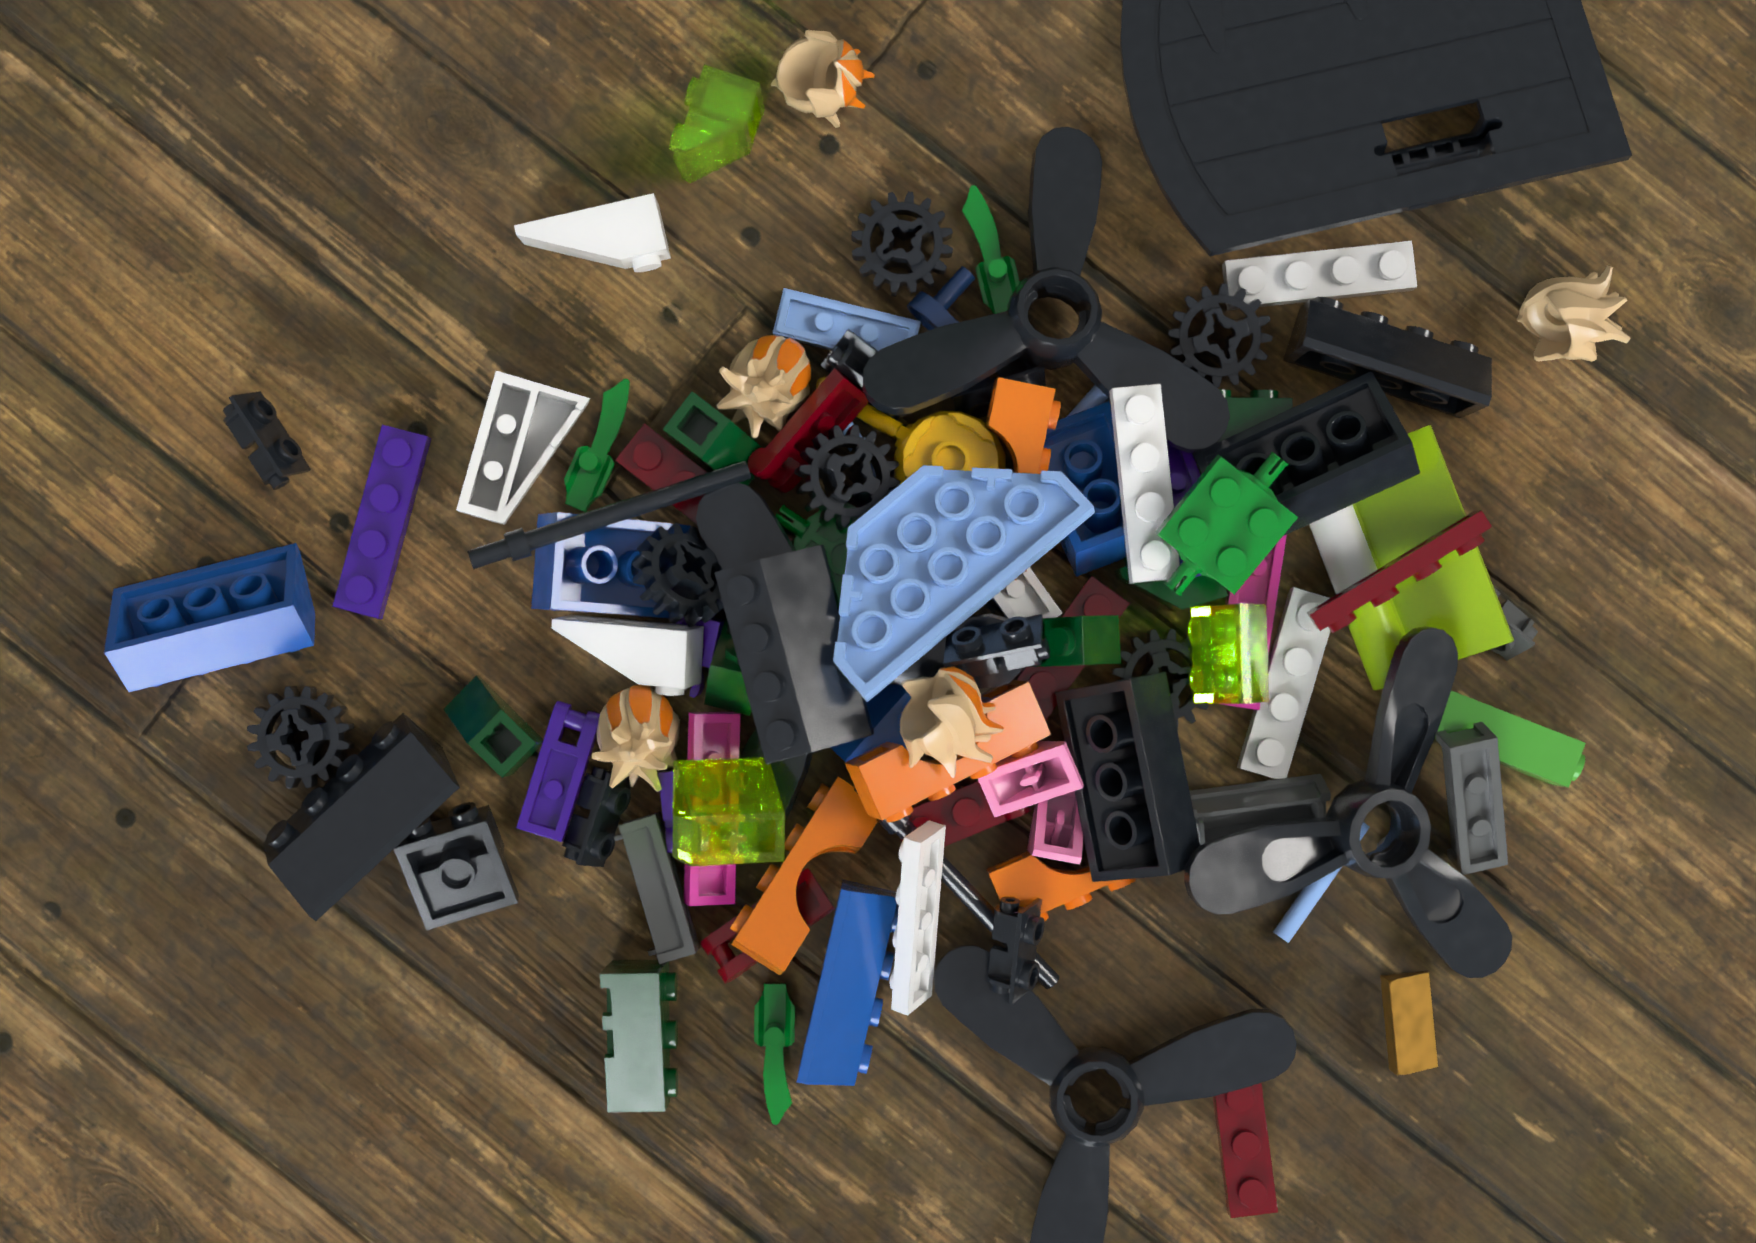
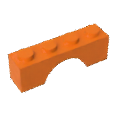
M998 377L994 380L985 427L997 435L1006 445L1012 458L1013 473L1041 474V471H1048L1051 449L1044 448L1047 429H1056L1061 408V402L1053 400L1056 389Z
M1012 680L1010 683L981 694L982 702L994 703L996 706L995 710L984 715L987 719L1004 727L1002 732L990 734L991 739L988 742H975L979 748L993 756L991 763L957 754L956 775L952 778L946 768L936 759L919 760L916 765L910 768L908 750L900 744L885 742L845 762L867 815L879 820L886 819L888 823L898 821L910 815L914 811L912 805L927 797L929 801L941 799L956 790L955 783L969 776L971 779H978L989 775L998 768L996 762L1010 755L1012 758H1019L1038 749L1037 741L1051 735L1029 682Z
M840 777L836 778L830 788L823 783L821 784L807 808L814 811V814L806 827L796 823L782 845V848L789 853L780 868L771 863L756 886L757 889L763 892L754 909L745 904L730 927L731 930L737 933L731 945L778 975H781L786 970L810 931V928L799 912L796 900L797 881L803 867L815 857L830 852L856 854L862 848L878 822L876 818L867 815L859 795L854 791L855 787Z
M1029 851L986 869L999 900L1002 897H1015L1020 900L1019 906L1026 907L1037 898L1042 899L1040 917H1043L1045 921L1049 918L1047 914L1049 910L1063 904L1066 910H1071L1091 901L1092 896L1090 893L1108 886L1110 891H1114L1136 881V878L1092 882L1089 866L1076 870L1056 869L1041 862L1037 857L1032 856Z

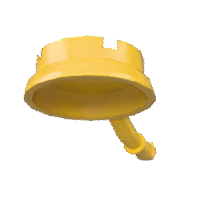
M821 377L817 380L816 389L826 377ZM868 403L856 416L873 428L897 439L894 461H898L899 466L894 469V478L901 481V483L923 465L943 466L944 470L972 471V468L1006 469V454L998 436L985 427L986 423L982 419L965 412L937 411L918 419L914 424H908L906 427Z

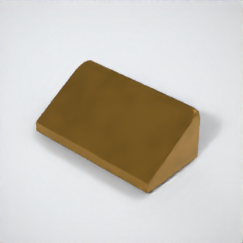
M1429 972L1380 975L1389 1070L1398 1076L1438 1067Z

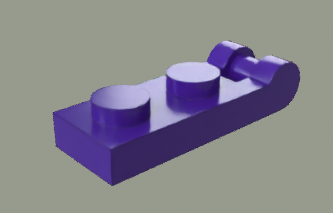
M557 701L553 708L516 826L517 829L559 842L564 841L597 738L600 713L591 710L587 714L571 710V704ZM565 728L581 732L577 745L561 741Z

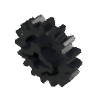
M908 191L904 202H898L895 194L890 192L888 193V205L882 206L874 199L871 201L873 215L871 217L862 213L858 215V223L864 228V231H852L851 240L861 244L862 247L852 251V258L854 261H865L859 269V274L862 278L871 274L875 275L873 289L879 290L884 283L890 284L891 296L896 297L900 286H906L909 294L915 296L917 283L922 282L924 286L931 289L934 286L931 273L935 272L940 275L946 273L947 266L940 258L952 257L953 248L943 244V242L951 239L953 232L952 228L939 227L945 219V213L942 210L932 215L929 212L931 199L926 198L919 206L914 204L913 192ZM896 215H908L916 218V220L913 222L899 220ZM878 227L880 234L883 236V243L872 253L870 241L873 232ZM898 236L902 241L910 238V251L906 253L902 248L894 251V238ZM932 236L934 250L927 262L924 254L921 252V245ZM890 267L904 268L909 274H896L887 271V269Z
M1220 283L1216 295H1212L1207 286H1202V299L1198 301L1189 295L1185 296L1184 301L1189 309L1186 313L1181 311L1173 312L1172 316L1181 323L1179 328L1169 329L1167 335L1179 339V344L1170 349L1171 355L1183 354L1185 359L1181 363L1189 368L1192 366L1196 368L1195 372L1203 378L1206 374L1211 375V382L1216 387L1220 386L1222 376H1228L1233 385L1239 384L1238 372L1242 369L1253 376L1256 371L1251 361L1254 358L1266 360L1268 357L1266 353L1259 349L1260 343L1270 342L1273 337L1261 332V326L1271 321L1270 316H1257L1255 314V311L1262 302L1259 299H1254L1248 304L1245 303L1243 300L1246 295V289L1242 287L1233 296L1228 295V286L1225 283ZM1219 303H1228L1237 307L1246 317L1232 320L1224 316ZM1202 309L1204 322L1198 333L1188 337L1190 323L1194 316ZM1213 313L1221 327L1231 328L1232 335L1225 338L1226 357L1224 351L1217 343H1208L1207 336L1214 333ZM1251 334L1250 345L1246 353L1237 360L1235 352L1243 337ZM1203 351L1215 354L1220 367L1205 365L1193 354Z
M839 425L832 427L828 431V438L822 433L818 434L812 439L816 450L806 447L800 453V456L808 462V465H802L795 469V475L805 478L806 482L796 489L797 494H809L811 498L804 509L808 512L819 508L822 511L819 523L822 525L832 518H836L837 530L847 528L850 519L854 523L889 494L887 493L888 490L895 489L901 483V481L890 477V471L899 466L898 461H886L884 457L890 450V445L885 444L879 448L876 447L874 442L877 433L871 431L863 438L859 437L858 425L849 427L845 435H843ZM839 447L852 448L851 452L843 457L836 453L832 455L828 453V451ZM870 462L874 468L876 478L873 476ZM853 465L850 470L852 472L850 480L854 484L842 491L845 486L843 482L846 477L842 471ZM819 477L823 481L826 494H824L820 486ZM851 498H855L860 502L863 500L867 502L859 508L843 507Z
M674 523L668 530L662 526L657 528L651 536H648L638 546L639 554L632 560L631 565L641 571L632 580L635 584L645 586L646 590L640 598L642 601L654 600L656 605L654 606L653 613L655 615L666 610L669 612L670 623L675 625L684 616L688 627H693L699 620H702L704 623L708 622L724 608L715 572L723 569L719 565L715 554L708 548L704 540L697 538V528L691 526L683 533L679 523Z
M1155 629L1147 631V643H1143L1138 637H1133L1130 639L1134 651L1129 653L1120 650L1121 660L1125 662L1123 668L1111 669L1110 674L1121 679L1131 678L1136 663L1145 653H1147V665L1140 676L1159 673L1158 668L1160 667L1163 672L1166 671V673H1171L1172 675L1182 674L1181 678L1173 679V682L1168 683L1178 730V718L1182 717L1187 723L1192 724L1196 720L1191 710L1194 707L1207 710L1209 707L1201 696L1203 692H1215V686L1205 683V676L1215 672V669L1212 666H1202L1200 662L1208 653L1206 649H1199L1194 652L1190 649L1194 639L1192 636H1185L1180 642H1177L1176 631L1174 629H1167L1164 639L1160 640ZM1166 648L1182 655L1189 665L1180 667L1172 662L1169 658V653L1166 652ZM1193 683L1189 697L1179 706L1178 696L1186 684Z
M296 686L285 687V699L278 693L269 694L267 699L271 707H256L254 713L261 719L260 724L247 726V731L257 735V741L249 744L247 749L248 751H260L262 756L254 764L256 769L271 767L268 780L275 782L286 776V788L290 789L297 788L301 778L306 788L317 786V775L324 781L331 780L335 776L331 766L339 767L345 760V757L341 755V751L354 748L355 743L344 739V733L355 728L354 723H342L340 719L348 710L347 707L337 706L332 708L330 705L334 694L331 692H324L317 699L315 686H305L301 696ZM306 706L317 710L327 722L321 723L313 718L311 709H307ZM281 715L282 722L276 732L272 734L275 722ZM301 731L308 732V740L295 743L294 734H298ZM327 740H330L328 751L321 760L320 751ZM276 751H280L290 757L292 766L286 764L277 755Z

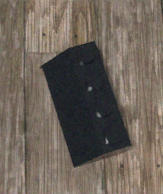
M1317 297L1315 301L1309 299L1300 307L1283 361L1347 382L1372 371L1385 394L1458 418H1463L1489 406L1492 398V358L1478 354L1479 348L1477 346L1457 340L1451 341L1450 344L1433 339V332L1421 327L1406 326L1404 330L1389 325V319L1378 313L1363 311L1361 315L1343 310V303L1327 297Z
M1372 371L1222 440L1204 452L1193 454L1201 474L1218 454L1235 468L1249 472L1252 475L1260 468L1271 452L1289 464L1269 487L1277 500L1298 517L1283 536L1420 474L1413 443Z
M824 545L766 557L715 572L766 764L874 735L865 699L833 662L835 641L837 642L840 621L838 613L839 601Z
M1166 671L1055 692L1064 741H1066L1084 784L1082 789L1075 791L1092 882L1168 876L1184 871L1192 851L1200 846Z
M402 713L393 722L389 721L383 724L373 735L372 742L358 755L353 754L346 758L339 766L336 775L324 787H317L312 790L303 800L301 808L287 821L282 820L271 828L263 842L267 864L309 917L317 921L460 788L443 747L408 716Z

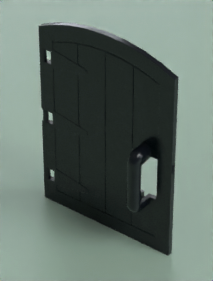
M1122 0L1120 31L1122 74L1129 112L1137 138L1161 192L1183 226L1209 256L1405 211L1418 210L1435 204L1629 160L1632 156L1581 0ZM1477 103L1480 119L1471 132L1385 152L1387 140L1382 126L1383 123Z

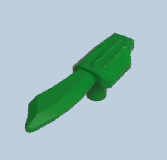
M972 185L962 212L976 237L984 262H980L975 268L982 300L992 314L1007 310L1009 298L1020 281L1014 259L1010 256L1001 257L998 232L993 216L977 186Z
M623 379L616 386L603 393L601 415L591 448L588 446L577 448L564 478L567 492L566 505L587 512L591 504L602 496L615 465L613 457L607 454L620 431L625 417L630 389V381L628 379Z
M764 983L763 992L754 1009V1042L760 1047L766 1046L763 1069L764 1092L773 1125L779 1124L784 1113L792 1104L785 1073L783 1047L790 1046L795 1040V1005L789 997L786 983Z

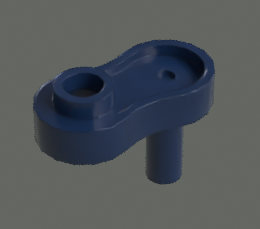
M961 266L933 298L927 293L920 291L908 303L907 308L916 320L921 321V324L927 330L958 323L947 310L975 280V277L969 270Z

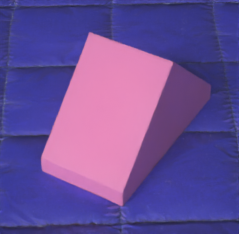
M1037 741L1039 747L1032 753L1019 758H1012L1010 755L996 762L998 768L994 772L978 778L994 817L1083 788V781L1066 741Z
M1075 791L1035 804L1027 846L1029 853L1032 856L1080 864L1082 859L1083 832Z

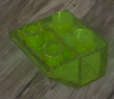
M704 64L700 78L692 77L688 85L685 105L690 108L685 123L676 124L669 145V150L674 152V163L678 167L682 180L690 183L750 154L765 110L760 82Z
M1239 603L1191 607L1188 637L1192 643L1193 667L1190 671L1189 682L1194 692V703L1251 704L1269 702L1266 605Z
M764 757L674 760L672 857L689 866L784 861L785 811L771 764H766Z

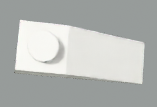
M654 193L514 225L516 235L524 245L624 269L633 267L634 272H646L662 266V260L671 259L659 204Z
M567 615L552 619L551 629L635 683L656 686V694L668 696L684 695V689L701 683L703 626L688 627V625L681 624L674 625L580 615Z

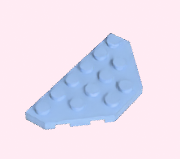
M923 465L848 527L846 541L848 550L845 574L842 577L838 612L840 621L837 642L835 641L833 662L866 702H868L1095 513L1094 506L1061 471H1041V474L1013 473L1012 469L972 468V471L944 470L943 466Z

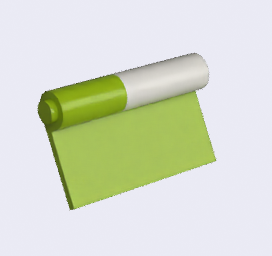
M1431 425L1408 433L1413 443L1420 474L1309 524L1336 594L1466 516ZM1478 546L1461 556L1458 555L1456 550H1453L1438 560L1442 568L1418 582L1411 576L1396 585L1400 593L1387 602L1374 608L1369 601L1353 611L1357 619L1350 623L1348 627L1373 690L1384 688L1394 651L1401 638L1414 628L1426 626L1444 630L1454 640L1458 651V660L1514 641Z

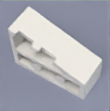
M496 371L456 510L505 525L589 404L590 398Z

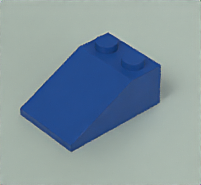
M1108 401L1058 420L1055 430L1047 429L1044 448L1051 449L1048 471H1061L1091 502L1095 510L1092 516L1060 541L1076 577L1127 557L1111 404Z
M562 512L538 514L537 528L579 514ZM627 519L535 549L531 609L669 618V612L666 610L658 615L653 613L654 606L656 605L653 599L641 600L640 596L646 588L644 585L633 583L632 578L641 570L631 564L632 560L639 554L638 546L648 536H651L661 526L668 530L673 524ZM679 524L683 533L691 527V525Z

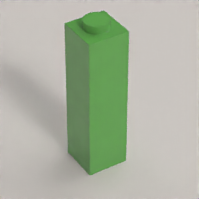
M1450 692L1438 731L1445 730L1447 733L1471 729L1474 723L1483 722L1498 737L1500 765L1551 785L1569 788L1571 781H1575L1580 776L1585 764V755L1582 754L1585 742L1459 693Z

